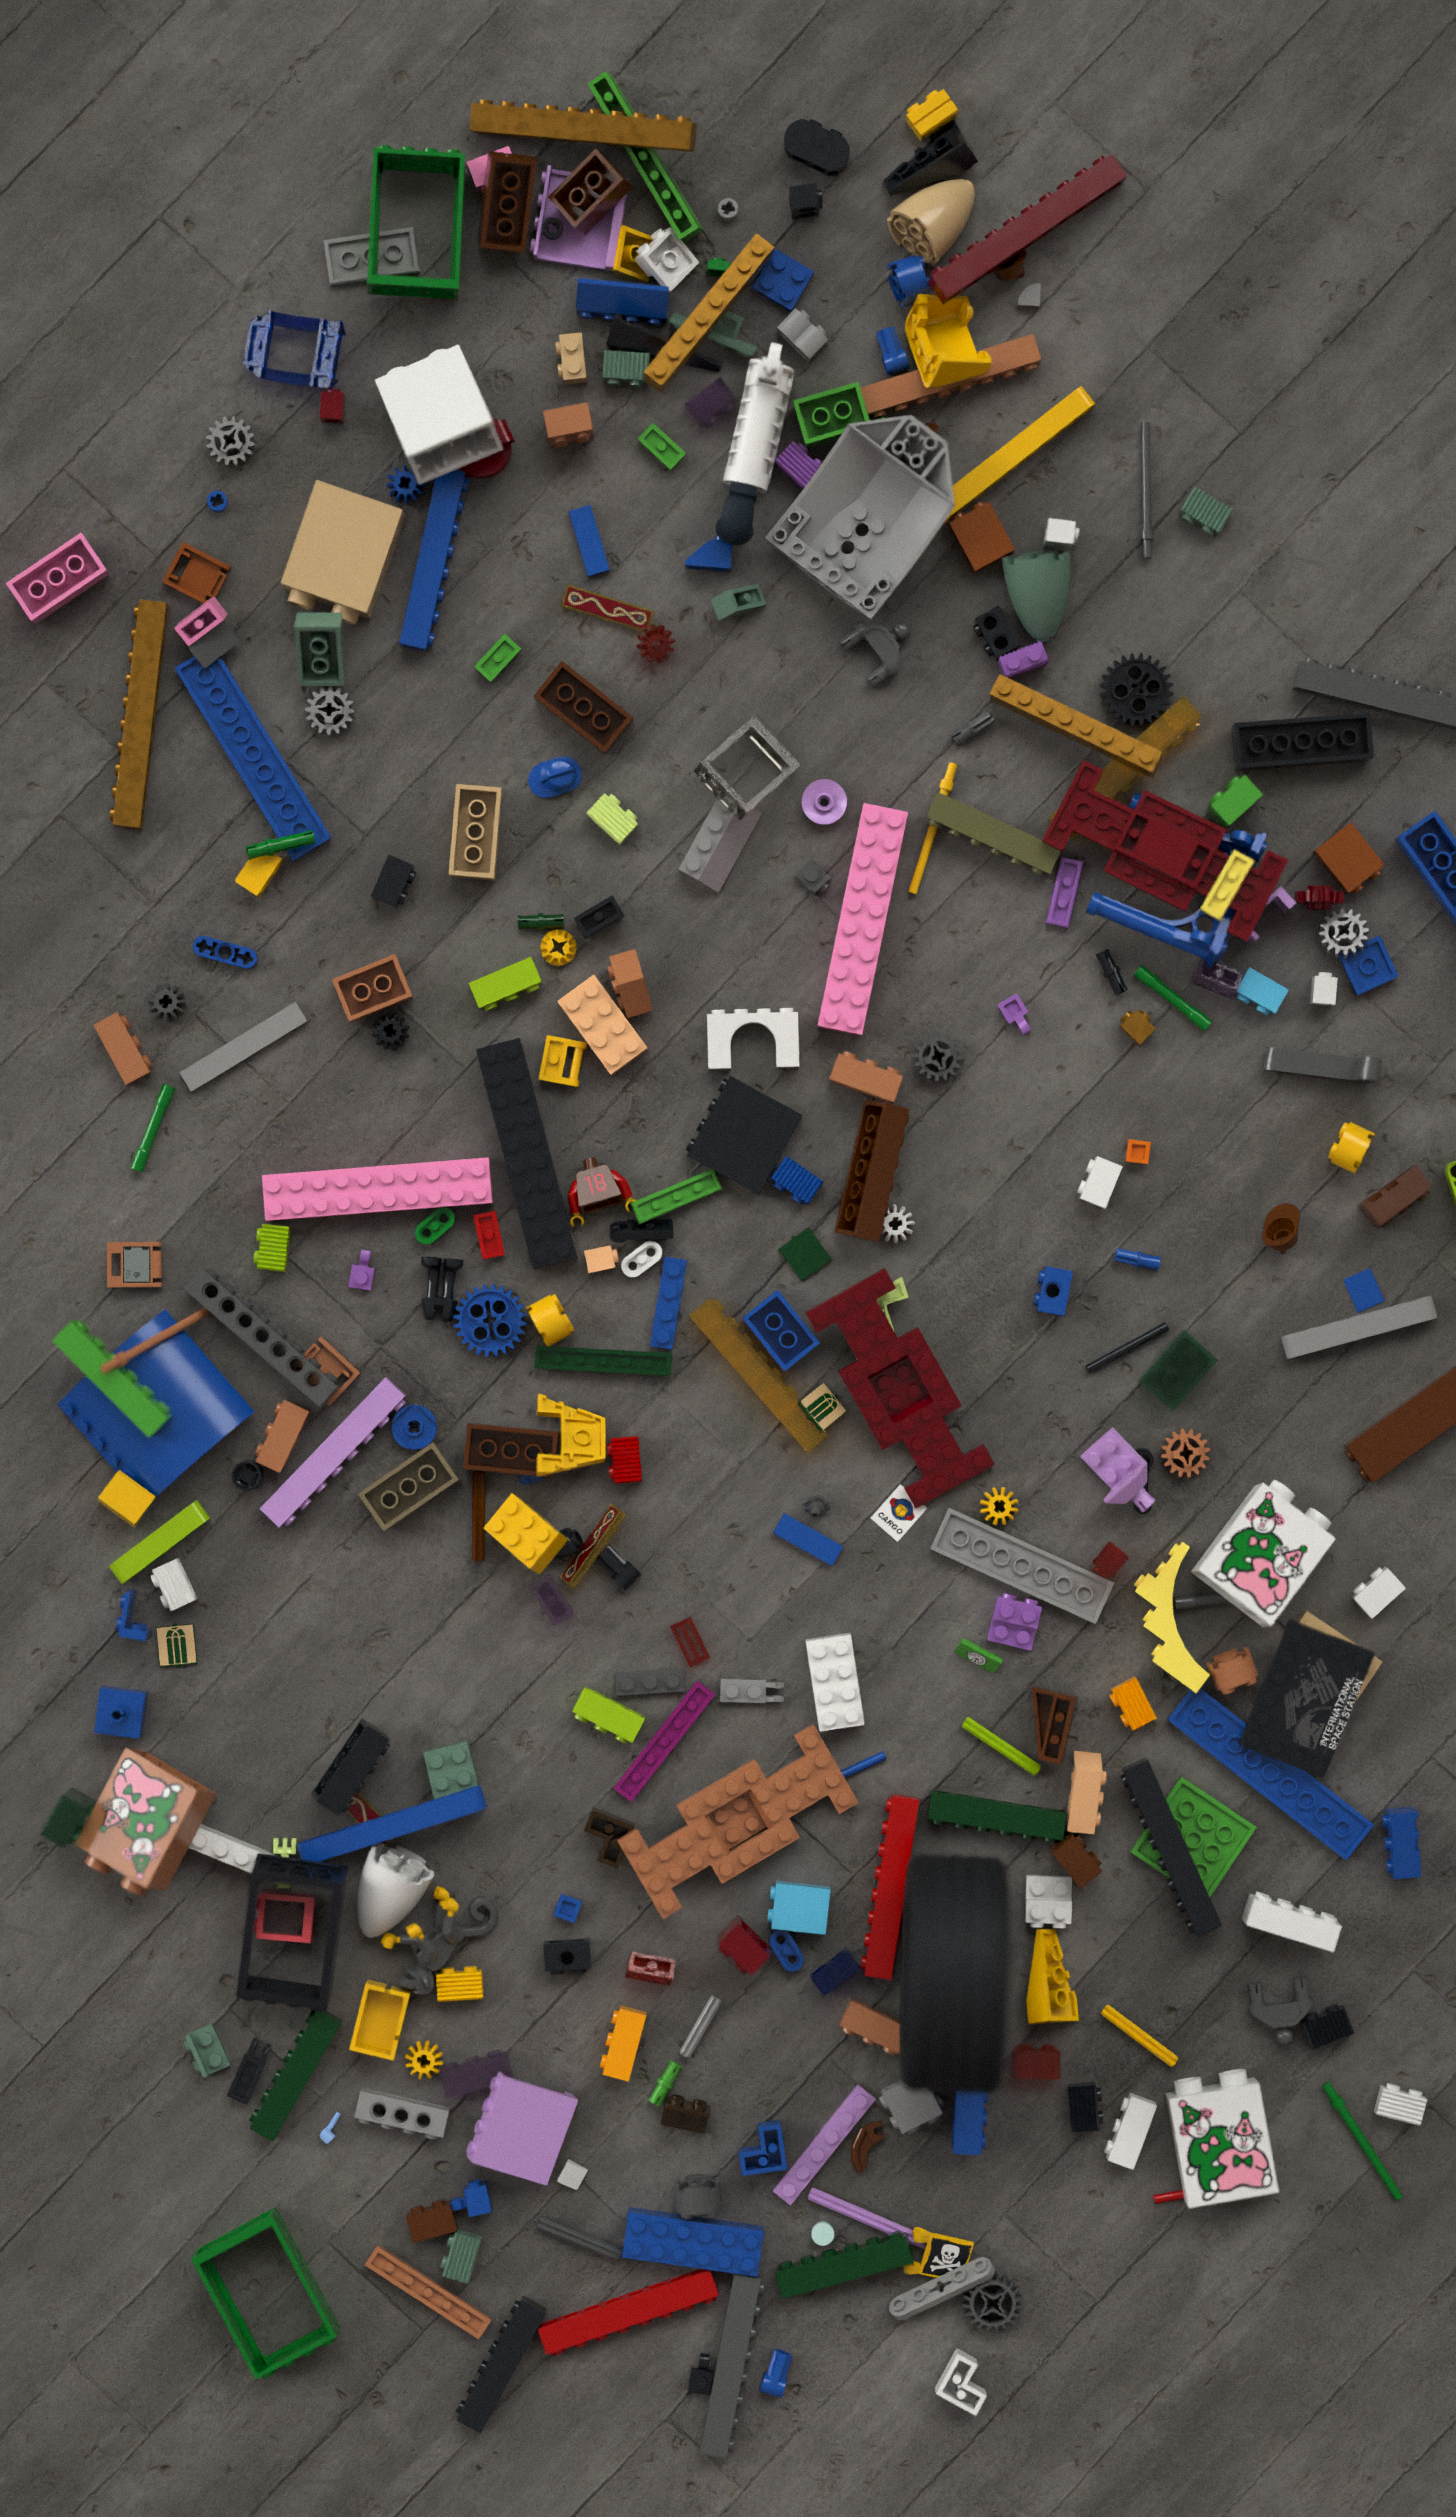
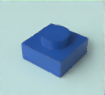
M561 1893L553 1916L575 1923L582 1900Z

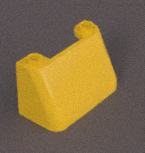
M918 294L906 318L905 333L926 388H938L983 375L991 368V356H989L987 351H979L977 354L967 327L973 317V307L970 306L967 296H956L943 305L937 295Z

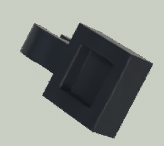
M700 2353L698 2368L691 2367L688 2392L710 2395L714 2371L707 2370L710 2354Z

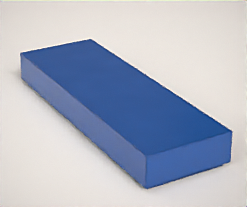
M591 505L569 511L588 577L610 571Z
M786 1513L782 1515L773 1531L774 1534L833 1566L843 1548L839 1543Z

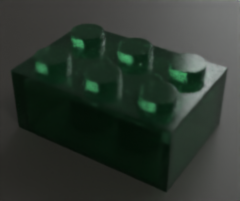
M1181 1330L1137 1381L1170 1411H1174L1215 1365L1218 1359L1185 1330Z
M72 1787L62 1795L40 1835L63 1848L68 1844L72 1845L84 1828L82 1825L87 1822L96 1800Z

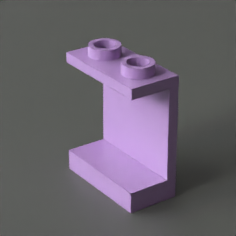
M1280 886L1271 894L1266 905L1273 900L1285 913L1296 902ZM1253 931L1248 941L1252 943L1259 936Z

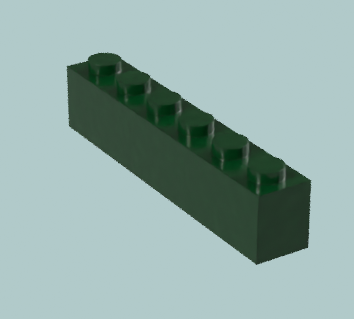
M932 1789L927 1818L932 1819L931 1823L937 1825H945V1822L954 1823V1827L967 1829L968 1825L976 1826V1830L981 1832H990V1829L999 1830L998 1834L1012 1836L1013 1832L1021 1834V1838L1031 1840L1038 1836L1044 1837L1043 1841L1049 1843H1057V1840H1063L1067 1817L1066 1811Z
M312 2010L305 2021L309 2024L305 2032L300 2030L294 2040L297 2043L294 2051L289 2049L283 2059V2062L286 2063L282 2071L277 2070L271 2080L275 2083L272 2090L266 2089L260 2100L264 2104L260 2111L255 2108L249 2119L252 2122L249 2129L272 2142L342 2022V2019L326 2010L316 2012Z
M894 2231L889 2233L886 2238L872 2237L867 2239L864 2244L850 2243L845 2245L842 2250L828 2249L822 2252L823 2255L816 2257L813 2254L806 2255L800 2258L801 2261L794 2263L791 2260L784 2261L779 2264V2267H776L775 2276L782 2299L913 2264L914 2254L907 2232Z

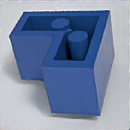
M781 2120L759 2122L758 2130L761 2145L739 2148L742 2176L787 2170Z

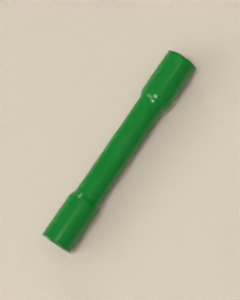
M1143 965L1134 973L1136 978L1156 991L1186 1015L1201 1030L1205 1031L1212 1023L1211 1019L1191 1006Z
M166 1084L162 1085L156 1100V1106L130 1168L143 1173L150 1155V1149L176 1088Z

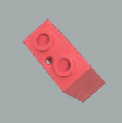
M262 1890L260 1896H258L256 1909L258 1910V1919L255 1918L254 1932H257L256 1939L311 1943L313 1940L316 1895ZM266 1899L305 1903L302 1935L265 1932Z

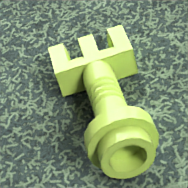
M274 1838L273 1854H280L282 1857H289V1854H297V1838H292L291 1847H288V1838H283L282 1847H279V1838ZM275 1882L277 1888H291L290 1884Z

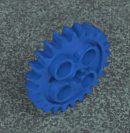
M483 1284V1291H480L475 1286V1294L467 1291L468 1299L460 1298V1301L464 1304L463 1307L456 1306V1309L460 1311V1315H455L453 1318L458 1319L460 1323L455 1324L454 1327L461 1328V1331L456 1335H464L465 1338L461 1343L469 1342V1351L476 1347L477 1355L482 1350H485L486 1357L489 1356L490 1351H493L496 1357L498 1356L499 1349L506 1354V1346L514 1349L515 1347L512 1342H521L517 1336L518 1333L525 1334V1331L520 1329L521 1326L527 1325V1322L521 1321V1318L527 1315V1313H520V1309L524 1307V1304L517 1305L516 1302L520 1297L517 1296L512 1299L513 1291L510 1290L504 1293L503 1285L499 1291L496 1290L495 1284H492L491 1290H488L487 1285ZM486 1300L490 1302L491 1316L497 1319L496 1322H493L495 1340L491 1339L489 1323L484 1322V1319L488 1318ZM499 1300L503 1301L506 1305V1310L501 1314L496 1313L493 1308L494 1303ZM476 1304L481 1305L484 1310L483 1315L478 1318L474 1317L471 1313L472 1307ZM501 1323H506L510 1328L509 1334L506 1336H501L497 1331V1327ZM478 1327H484L487 1330V1337L483 1340H479L475 1336V1330Z

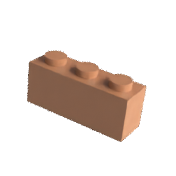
M116 1012L94 1024L125 1085L129 1086L152 1074L150 1068L153 1065L147 1054L142 1055L139 1049L142 1047V1044L137 1035L132 1036L128 1028L131 1027V1024L126 1015L121 1016L120 1013Z
M287 1399L283 1403L279 1402L274 1411L277 1417L274 1423H269L264 1435L267 1438L264 1444L260 1443L254 1455L257 1456L255 1462L282 1473L311 1411Z
M851 1998L839 2022L840 2026L843 2027L842 2031L852 2036L855 2033L863 2036L862 2040L870 2045L875 2046L877 2043L884 2046L883 2050L891 2055L900 2054V2021Z

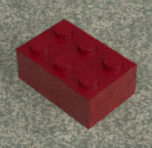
M738 1915L719 1933V1950L727 1958L731 1956L735 1960V1966L744 1975L748 1972L752 1976L770 1957V1946Z

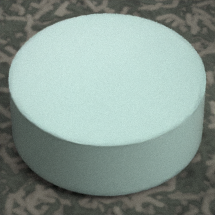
M825 2221L816 2223L811 2232L813 2241L821 2246L830 2244L834 2238V2229L831 2224Z

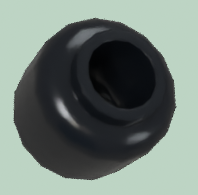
M571 1528L560 1530L569 1539L555 1556L561 1561H566L581 1552V1546H583L581 1535L577 1530H572Z

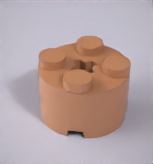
M1242 1647L1244 1650L1242 1652H1238L1237 1648L1228 1650L1214 1656L1213 1663H1210L1209 1660L1206 1662L1216 1690H1222L1223 1694H1229L1235 1691L1237 1686L1243 1684L1244 1686H1249L1257 1682L1258 1672L1248 1647Z

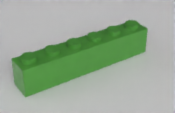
M77 1319L70 1321L52 1341L148 1438L154 1436L171 1419L170 1408L164 1402H158L153 1397L154 1392L148 1386H142L137 1381L138 1377L132 1370L117 1367L104 1374L100 1366L112 1360L116 1354H110L104 1348L106 1346L105 1343L97 1336L94 1338L89 1333V1327L83 1321H78Z

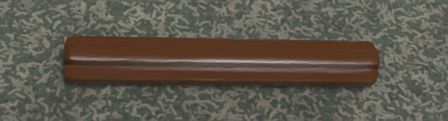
M475 1471L473 1472L472 1560L483 1561L485 1545V1472Z

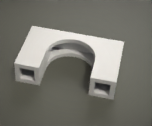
M764 1008L757 1009V1013H748V1009H735L734 1014H725V1010H712V1014H707L709 1070L731 1069L732 1037L740 1027L752 1023L765 1026L773 1034L776 1042V1068H799L798 1012H793V1008H780V1012L771 1013V1009Z

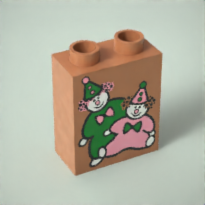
M126 1747L75 1845L89 1853L85 1860L88 1866L104 1874H109L111 1869L114 1868L124 1874L120 1884L137 1895L145 1896L148 1889L167 1890L217 1793L147 1751Z

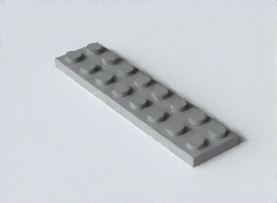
M949 1507L930 1547L933 1551L1096 1624L1114 1585V1582Z

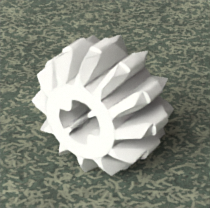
M892 1205L893 1213H890L888 1209L887 1216L884 1217L882 1234L888 1233L885 1241H889L891 1235H894L893 1241L898 1243L897 1235H900L901 1239L905 1241L907 1238L903 1232L912 1234L913 1231L906 1228V1226L914 1225V1221H906L912 1214L909 1212L903 1216L904 1206L897 1213V1206ZM893 1217L898 1218L897 1221H901V1226H898L897 1230H892L893 1227H889V1222L893 1221Z

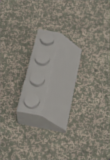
M721 790L678 869L679 872L719 893L762 813L741 799Z

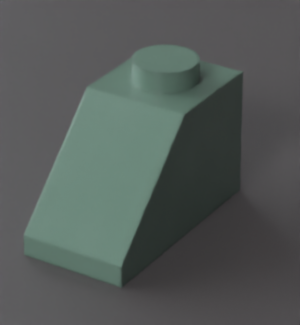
M759 584L731 589L711 599L718 621L734 618L766 605Z

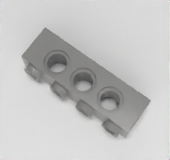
M362 2087L354 2118H358L360 2123L372 2124V2122H376L386 2129L393 2130L394 2127H398L408 2134L415 2135L417 2132L424 2133L427 2138L438 2140L439 2137L443 2138L450 2107ZM377 2104L383 2105L386 2113L382 2115L375 2113L374 2106ZM400 2109L405 2110L408 2113V2118L405 2120L399 2119L396 2116V2111ZM425 2114L430 2118V2123L423 2125L418 2121V2117Z

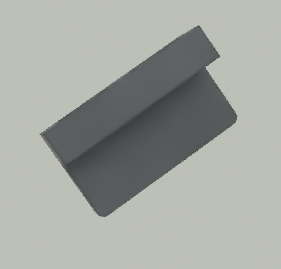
M223 620L187 647L200 664L207 668L239 642V638Z

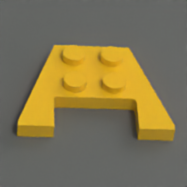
M538 1394L537 1416L560 1418V1455L538 1454L536 1458V1476H544L603 1463L605 1461V1418L580 1408L576 1410L564 1405L562 1401L558 1403L547 1399V1396L543 1394Z

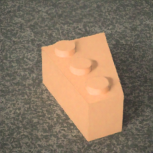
M1074 1751V1769L1071 1773L1072 1784L1071 1792L1069 1793L1066 1821L1067 1832L1095 1834V1826H1100L1101 1813H1097L1098 1806L1103 1804V1792H1100L1101 1785H1105L1106 1771L1102 1770L1101 1753Z

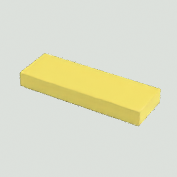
M1234 850L1200 911L1221 921L1251 869L1254 860Z

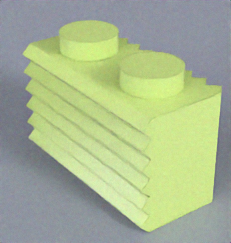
M604 793L586 814L621 845L637 828L638 823L636 820L638 817L629 809L625 812L620 808L621 802L613 794H610L608 797Z

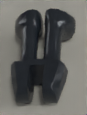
M421 1257V1264L428 1270L427 1296L422 1298L425 1320H434L435 1305H443L442 1321L451 1322L458 1302L453 1299L455 1275L458 1270L463 1268L464 1260L444 1258L442 1296H438L442 1258Z

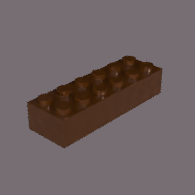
M864 1101L835 1233L879 1242L883 1233L884 1217L889 1207V1195L894 1186V1173L899 1164L900 1148L904 1143L903 1134L905 1126L909 1121V1108L885 1102Z

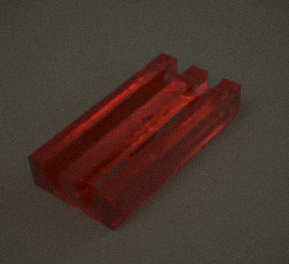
M691 1616L670 1626L689 1667L710 1658ZM686 1623H689L704 1654L701 1657L684 1625ZM681 1627L696 1659L691 1660L676 1628Z

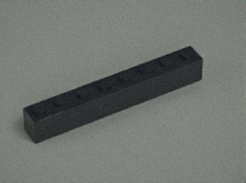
M1143 1758L1121 1768L1123 1774L1120 1775V1778L1125 1788L1130 1787L1133 1795L1129 1796L1133 1807L1134 1809L1139 1807L1142 1816L1138 1817L1144 1830L1148 1828L1151 1837L1148 1838L1153 1851L1157 1849L1161 1856L1157 1859L1162 1871L1167 1870L1170 1876L1167 1879V1883L1171 1891H1176L1179 1896L1176 1903L1181 1913L1186 1912L1189 1920L1185 1921L1190 1934L1195 1932L1196 1936L1200 1937L1223 1927L1148 1759Z

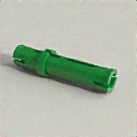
M309 830L271 840L268 838L264 842L245 846L246 854L249 860L266 855L271 857L274 856V853L315 844V837L313 831Z

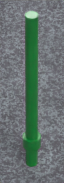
M1329 2081L1324 2083L1322 2088L1331 2100L1329 2103L1335 2111H1338L1394 2199L1399 2200L1403 2197L1402 2193L1345 2107L1346 2102L1341 2095L1338 2096Z

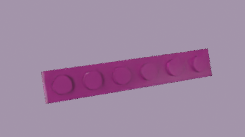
M697 1680L613 1788L632 1802L715 1694Z

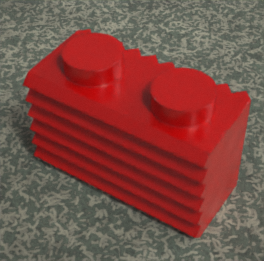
M638 1436L611 1438V1443H607L608 1457H612L613 1466H609L610 1479H614L615 1484L642 1482Z

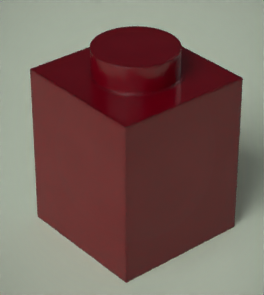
M327 388V391H321L320 421L344 424V392H340V389Z

